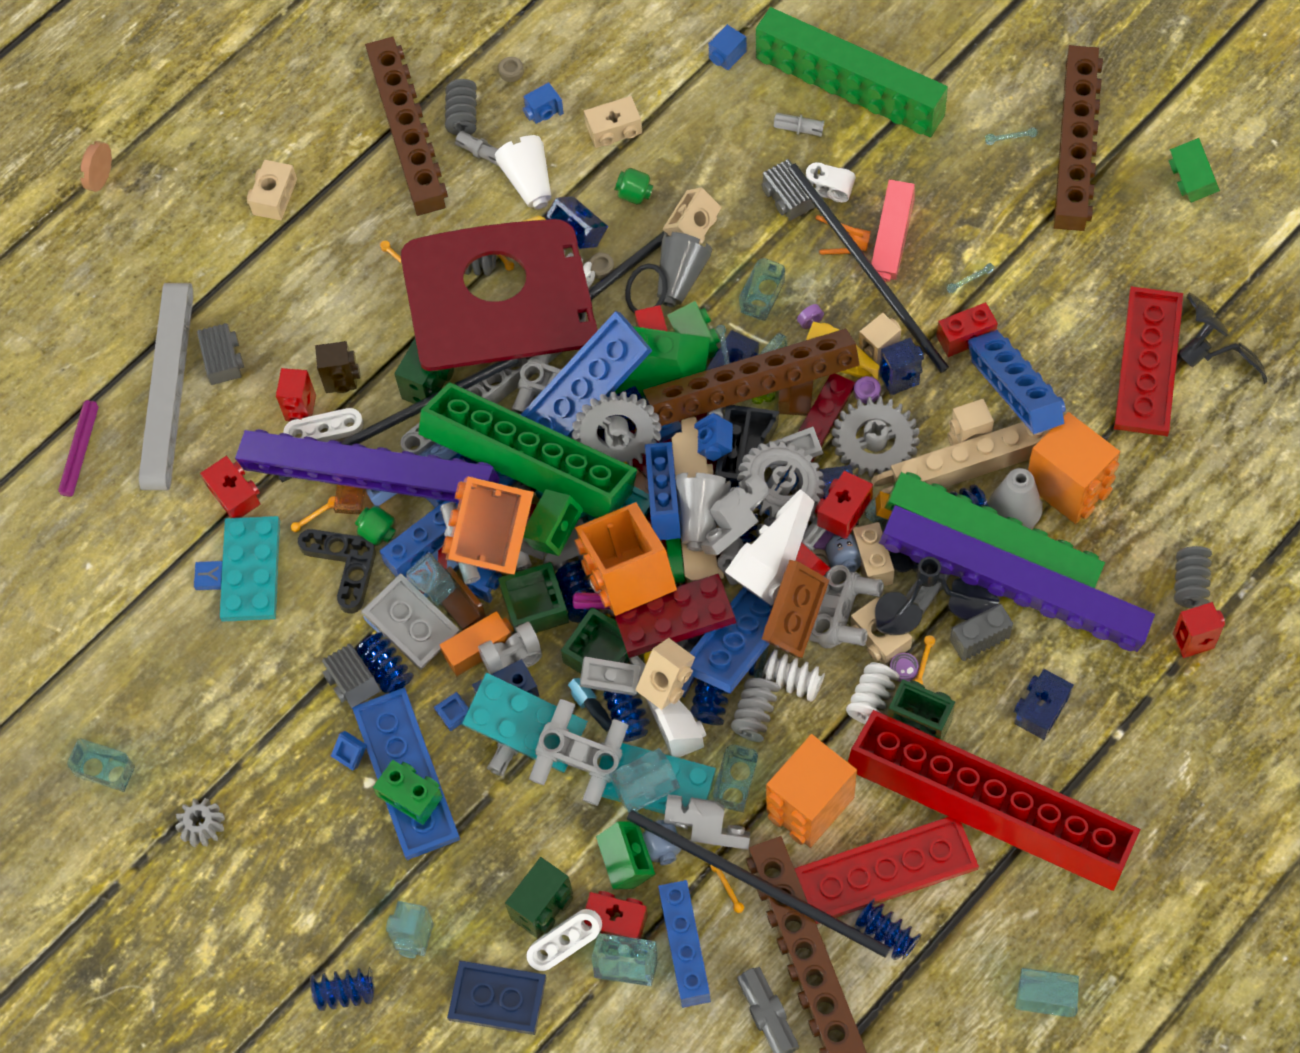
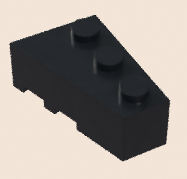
M738 405L726 406L724 419L733 424L732 451L717 460L715 475L726 478L725 483L730 481L731 488L739 486L740 481L737 480L740 471L738 468L743 463V457L749 454L751 448H758V445L761 443H769L778 427L780 411Z

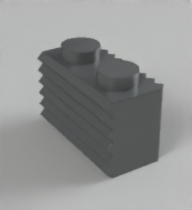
M786 159L785 162L782 161L781 164H777L772 169L769 168L768 171H764L761 186L767 197L772 196L775 200L778 212L781 215L785 214L791 221L815 208V206L788 171L792 163L789 159Z
M227 323L198 330L197 334L210 384L215 385L241 378L240 369L244 368L241 353H236L235 347L239 346L236 332H231Z
M999 604L952 627L950 641L961 660L966 661V658L971 659V655L976 656V653L980 654L986 648L995 647V644H1000V641L1005 642V638L1010 639L1013 622L1003 606Z
M347 644L341 650L338 649L337 652H333L332 655L323 658L322 662L326 670L322 673L330 686L336 684L337 687L333 688L341 703L347 701L350 707L353 708L380 692L374 677L351 644Z

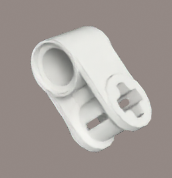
M817 162L810 164L806 169L807 179L812 185L816 184L815 189L821 197L841 203L849 200L856 179L853 172Z

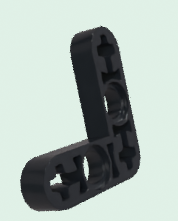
M315 529L303 531L298 537V545L304 555L346 562L337 594V601L343 612L348 614L358 612L364 603L376 556L373 543L360 536ZM314 538L316 543H312L311 547H307L305 542H310ZM340 541L344 543V547L340 552L330 551L331 544ZM366 546L368 551H365L363 555H359L358 550H362ZM354 570H362L364 572L363 578L358 581L351 580L349 575ZM350 588H353V595L356 601H351L350 605H347L344 599L350 598Z

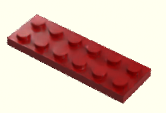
M1130 287L1114 429L1168 437L1184 293Z
M946 817L794 869L808 904L836 918L979 869V865L962 823L951 817Z

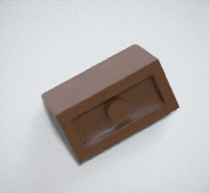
M813 380L780 390L778 401L779 414L807 416L811 409Z
M449 566L446 569L448 578L431 589V593L463 631L486 618L479 599L453 568Z

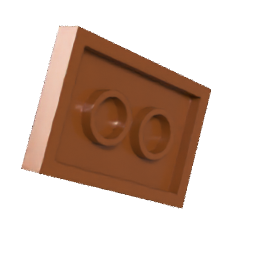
M789 560L765 626L762 640L794 657L803 658L830 580L798 561Z

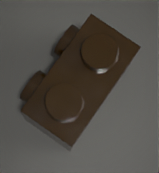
M347 341L315 345L317 370L325 392L346 393L357 389L356 379L361 378L359 364L356 363L354 350H349Z

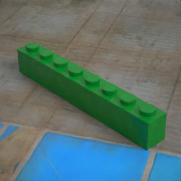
M901 472L897 477L884 508L893 511L895 505L1092 588L1096 587L1105 562L1099 560V556L1089 551L1081 552L1074 549L1073 544L1065 540L1056 541L1048 537V534L1043 530L1037 528L1031 530L1022 526L1023 523L1016 518H1004L998 515L995 509L988 506H977L966 496L950 494L946 492L947 489L939 484L932 483L930 485L921 481L920 476L914 473L906 472L905 474Z

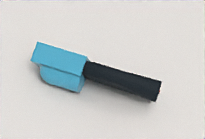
M574 678L568 684L572 697L580 708H587L593 718L606 732L609 731L612 720L599 701L596 700V695L591 688L579 687L581 678Z

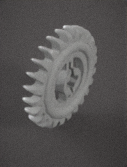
M611 392L610 397L601 394V400L598 401L592 398L590 399L591 406L587 404L582 406L583 412L576 414L577 421L572 424L574 429L572 438L621 462L626 461L632 467L633 458L642 464L641 453L646 454L645 444L657 443L654 439L657 441L661 439L659 433L661 431V424L658 422L659 415L654 413L653 406H646L645 399L637 401V395L632 394L629 398L626 396V392H622L620 396H617L615 392ZM612 415H624L630 418L636 425V432L633 434L629 431L625 418ZM598 425L604 428L605 441L597 434Z
M869 396L866 406L858 399L857 409L848 404L849 414L841 411L840 418L842 421L836 419L834 423L836 428L832 429V435L835 437L832 439V445L837 447L835 454L842 456L841 463L846 464L850 462L849 470L859 468V475L868 471L869 477H873L875 472L881 474L884 471L891 470V465L912 459L911 456L917 454L916 446L920 444V439L915 438L919 435L920 430L919 428L913 429L916 426V419L908 421L911 414L910 410L901 414L903 408L901 403L897 408L893 409V400L890 399L885 406L881 396L877 404H873ZM865 425L864 436L856 439L857 432ZM895 437L894 445L885 453L871 454L862 450L867 448L873 452L881 451L886 447L887 440Z
M769 441L767 446L761 443L758 445V448H751L749 454L743 457V463L738 468L740 471L737 477L738 481L743 480L749 474H756L766 484L764 479L765 470L775 464L785 465L777 467L767 481L766 486L769 490V495L760 503V516L766 510H769V520H772L776 513L794 496H788L796 482L794 471L800 479V490L805 492L815 502L811 515L814 513L819 501L825 496L823 489L826 484L821 480L824 474L821 471H817L819 468L818 463L810 462L813 458L811 455H803L804 450L802 448L796 451L793 444L786 447L785 443L780 441L778 446H776L775 442ZM789 469L790 471H789L788 475L786 476L784 482L781 483V485L779 486L778 490L775 491L777 485L780 484L781 480L783 479L784 475L786 474L787 470Z

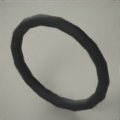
M647 263L639 266L632 272L627 281L625 300L629 309L634 314L638 309L633 306L630 290L634 279L641 271L653 269L661 277L662 292L655 306L662 305L666 298L668 290L667 278L664 271L658 265Z

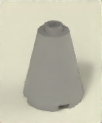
M1018 468L1012 470L994 490L989 498L988 507L995 509L997 514L1004 518L1012 517L1020 520L1023 523L1022 526L1029 529L1036 525L1042 515V502L1032 473L1026 469Z
M681 473L676 477V490L682 543L687 545L688 550L703 551L700 544L707 539L706 535L717 527L710 509L716 501L730 491L731 482L725 483L726 478L713 474L696 473V477L687 478L688 473Z

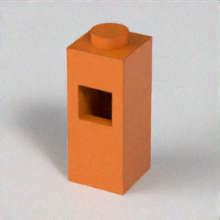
M496 611L439 645L444 658L457 677L483 661L480 657L479 645L489 640L493 644L506 643L514 629L506 617L502 619Z

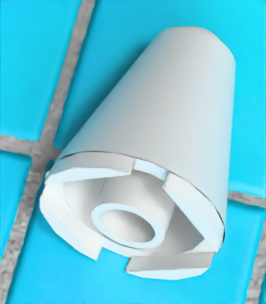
M539 136L520 137V143L513 145L512 141L500 147L495 153L496 162L527 206L538 210L546 207L551 199L544 145Z

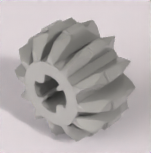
M193 798V806L188 807V805L183 804L182 808L185 813L176 814V818L180 823L175 827L181 833L180 838L184 842L190 840V844L196 847L201 841L202 845L207 847L208 839L212 838L214 841H218L215 833L224 831V826L221 822L225 820L223 813L219 812L220 807L216 803L211 805L209 799L204 798L200 804L197 799Z

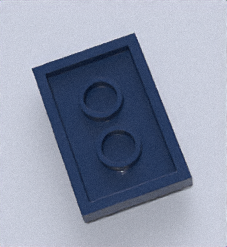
M459 960L447 1018L449 1021L535 1035L547 977L545 974Z

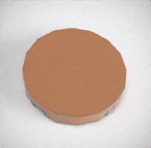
M95 141V145L90 144L87 147L80 167L81 172H84V178L80 179L83 187L93 192L100 191L105 185L112 162L109 145L100 141Z

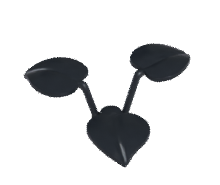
M1189 292L1186 298L1189 299L1196 309V321L1203 322L1205 325L1196 337L1179 351L1181 357L1191 367H1194L1203 358L1209 361L1214 356L1235 350L1260 372L1264 384L1267 383V376L1262 362L1255 353L1241 342L1231 344L1211 353L1209 352L1212 346L1205 338L1214 329L1226 337L1228 330L1205 302Z
M889 551L894 569L901 573L913 569L914 572H917V584L909 600L904 594L899 592L886 593L878 600L875 607L876 628L887 635H904L916 629L921 622L923 613L920 607L912 603L915 601L922 586L931 587L938 581L941 583L945 593L951 596L948 602L950 611L956 617L963 620H968L998 605L999 599L996 595L991 594L988 589L979 585H969L962 578H957L953 581L951 591L944 579L945 575L940 574L941 564L934 557H925L917 563L910 556L900 552L894 553Z

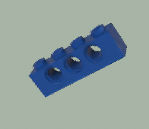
M672 442L645 444L652 528L659 540L681 538Z
M687 880L659 885L660 900L681 1006L685 1008L710 1003V991Z

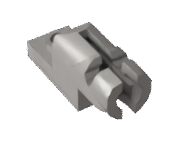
M749 474L739 482V487H732L729 492L714 503L710 513L719 528L710 531L706 535L707 539L700 544L705 554H720L759 522L752 511L769 495V490L759 475Z
M668 794L664 823L688 829V826L693 827L692 842L741 849L749 848L750 832L745 831L744 827L728 825V828H722L724 805L717 801L691 797L687 807H684L682 796Z

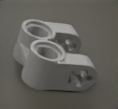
M529 622L517 626V633L509 637L506 643L493 644L489 640L478 646L480 657L489 674H493L520 659L523 660L526 667L534 665L541 659L540 644Z

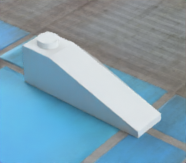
M799 490L777 512L776 520L769 527L764 525L759 530L761 536L752 545L747 542L740 549L725 572L748 591L772 606L789 560H796L815 502L805 492Z
M638 656L629 658L630 664L640 666V680L646 664ZM646 699L671 756L679 758L704 747L702 737L706 736V732L701 721L695 722L692 713L680 700L676 704L670 703L661 710Z

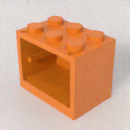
M1067 412L1063 416L1064 424L1052 428L1032 448L1028 471L1032 473L1040 497L1076 524L1082 517L1087 519L1095 509L1094 504L1099 499L1104 501L1113 489L1111 484L1116 478L1114 473L1120 465L1118 463L1120 451L1070 412Z
M466 477L464 482H458L455 499H459L457 509H452L448 526H452L453 529L451 537H445L442 553L446 554L445 560L514 575L534 492L473 477Z
M636 502L575 527L578 539L574 540L579 554L584 555V559L581 560L584 572L587 576L591 574L590 580L595 591L601 590L599 595L604 607L610 606L615 616L677 590L666 550Z
M811 734L766 784V811L768 819L778 827L784 826L789 830V835L795 842L800 845L805 843L811 848L855 798L857 769Z

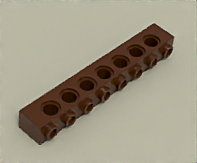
M394 36L367 43L365 46L416 215L420 216L445 209L444 198L448 197L445 183L439 184L438 178L442 177L438 162L433 163L432 158L436 157L432 142L427 143L425 139L429 137L426 123H420L419 118H422L423 114L420 104H415L413 100L417 98L414 84H408L407 79H411L408 65H402L401 60L405 59L402 46H396Z
M1069 45L1053 229L1085 231L1086 222H1091L1093 206H1088V201L1093 200L1094 184H1090V178H1094L1096 163H1091V158L1096 157L1097 142L1093 141V135L1097 136L1099 120H1094V115L1099 114L1100 99H1096V94H1100L1102 79L1097 78V73L1102 72L1103 58H1098L1099 47Z
M845 328L644 389L646 406L651 405L654 407V413L659 415L658 422L661 426L860 366L857 346Z
M782 836L749 847V857L745 860L750 873L756 874V876L807 902ZM770 868H775L779 870L780 875L776 878H769L765 875V872ZM757 890L761 902L766 900L770 909L766 911V915L771 928L777 927L780 937L776 938L779 950L782 955L787 954L791 963L787 965L789 976L792 982H798L801 992H798L797 995L802 1009H808L812 1019L808 1020L811 1033L814 1038L818 1036L823 1047L819 1048V1053H867L815 920L787 905L778 904L774 898ZM790 921H796L801 925V928L796 932H792L785 926ZM800 948H807L812 952V955L807 959H801L796 955V952ZM811 975H817L821 977L823 982L819 986H811L806 980ZM827 1002L834 1009L829 1014H822L818 1011L817 1006L820 1003ZM833 1030H839L844 1034V1039L840 1042H833L829 1039L828 1034Z

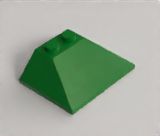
M633 326L653 351L616 389L615 393L617 396H620L622 392H626L628 398L635 394L638 401L643 399L644 389L706 371L711 337Z

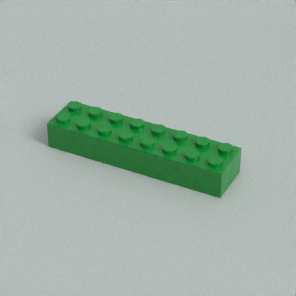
M772 7L768 9L756 27V59H759L766 65L770 64L781 69L785 74H792L807 84H814L829 94H836L851 104H858L873 114H880L895 124H902L917 134H924L930 138L945 117L948 86Z
M450 382L421 409L419 435L476 462L488 463L494 467L495 471L542 493L547 489L570 495L584 508L583 512L595 518L618 510L633 493L637 473L636 468Z

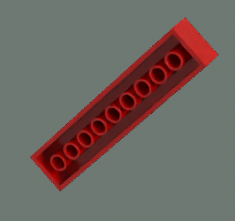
M875 710L872 711L850 751L848 763L857 769V775L1111 891H1114L1141 830Z

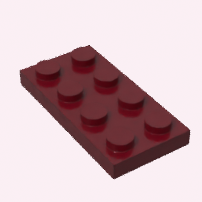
M719 573L678 586L674 592L615 616L628 657L631 658L650 652L668 638L677 643L735 624L736 619Z

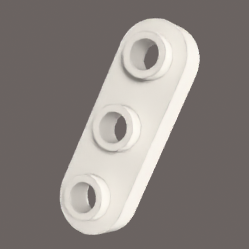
M346 408L305 417L302 420H292L285 426L283 433L290 434L293 437L297 434H302L300 438L307 436L318 441L328 442L329 440L350 437L360 432L363 428V420L359 411L353 408ZM351 422L354 423L353 426H350V427H347V426H346L348 423H351ZM328 428L327 432H320L322 429Z
M581 910L537 939L527 951V961L530 966L538 971L549 970L594 940L602 929L600 916L593 910ZM584 920L590 921L592 926L586 925ZM562 935H567L570 941L564 940ZM540 950H545L548 955L541 954Z

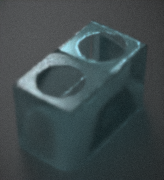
M765 258L759 259L756 262L739 296L741 313L766 321L785 283V267L782 264ZM770 279L776 282L777 288L774 294L765 295L761 293L759 285L762 281ZM761 300L766 303V306L760 307L751 302Z
M431 553L424 555L406 572L411 583L435 606L443 602L457 588L449 573Z
M78 739L67 762L69 769L75 777L124 792L135 768L127 754L81 739V743ZM96 758L102 762V771L97 776L87 775L83 771V766L89 759ZM118 766L124 767L120 778L115 782H110L108 777L110 771Z
M730 745L726 748L713 791L714 801L724 805V808L744 813L758 763V754L755 750L738 745ZM737 762H744L750 768L749 777L743 781L735 780L730 773L732 765ZM729 788H737L742 792L743 800L741 803L724 800V792Z
M1022 968L1018 980L1014 1007L1023 1011L1074 1017L1078 1011L1079 976Z

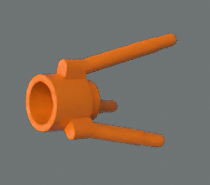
M816 216V220L828 224L824 217ZM842 224L862 251H867L871 231ZM847 248L821 249L819 251L822 255L851 254Z

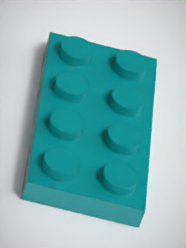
M278 516L225 519L220 619L222 622L276 619L280 519Z
M485 673L461 725L536 760L535 749L545 724L551 722L557 706L489 673ZM572 714L567 726L568 732L582 736L588 721ZM549 735L545 738L544 745L548 749H556L560 745V739L555 735ZM557 761L553 762L551 768L565 773L568 765Z
M622 743L620 747L622 757L613 780L610 783L607 782L601 796L665 814L668 794L682 796L684 807H687L691 797L708 800L716 768ZM607 755L602 756L599 768L602 770L612 768L614 765L613 759Z

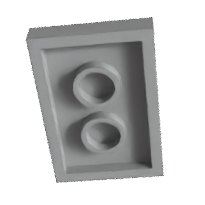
M401 573L362 610V614L419 670H422L441 651L439 644L460 632V629Z

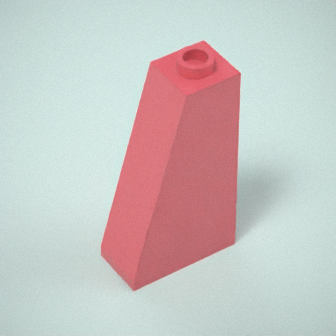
M889 180L871 263L885 282H890V279L897 280L915 201V184L895 180Z

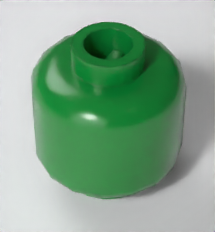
M627 168L625 172H620L614 190L618 191L617 195L620 199L639 205L644 198L649 200L654 185L649 184L650 176L647 173Z
M379 506L365 507L355 522V525L358 526L357 534L373 543L374 546L380 545L383 541L388 543L396 532V529L393 528L395 523L394 517Z

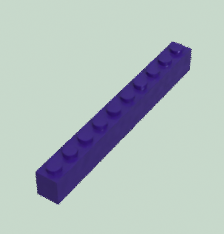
M260 429L244 431L235 457L237 462L246 471L459 503V499H455L458 482H464L466 477H473L493 483H499L500 480L494 467L484 462L473 464L458 458L445 460L436 455H427L425 457L418 456L409 451H403L402 453L392 452L383 447L371 449L361 444L350 446L335 440L323 442L307 436L296 438L287 433H280L279 435L270 434Z
M896 505L879 541V544L884 545L888 551L903 553L910 556L917 563L925 557H934L940 562V572L943 574H953L962 578L969 585L984 587L993 595L1005 596L1014 600L1019 606L1034 608L1045 617L1065 621L1071 628L1084 629L1091 632L1094 637L1100 640L1115 642L1120 648L1127 651L1138 652L1144 645L1155 613Z

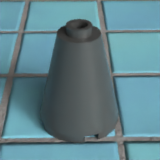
M672 232L671 236L664 233L660 268L666 275L668 290L663 305L674 308L676 305L683 303L711 257L713 249L709 244L706 243V246L703 247L699 244V238L684 233ZM660 275L658 280V298H660L662 292V280Z

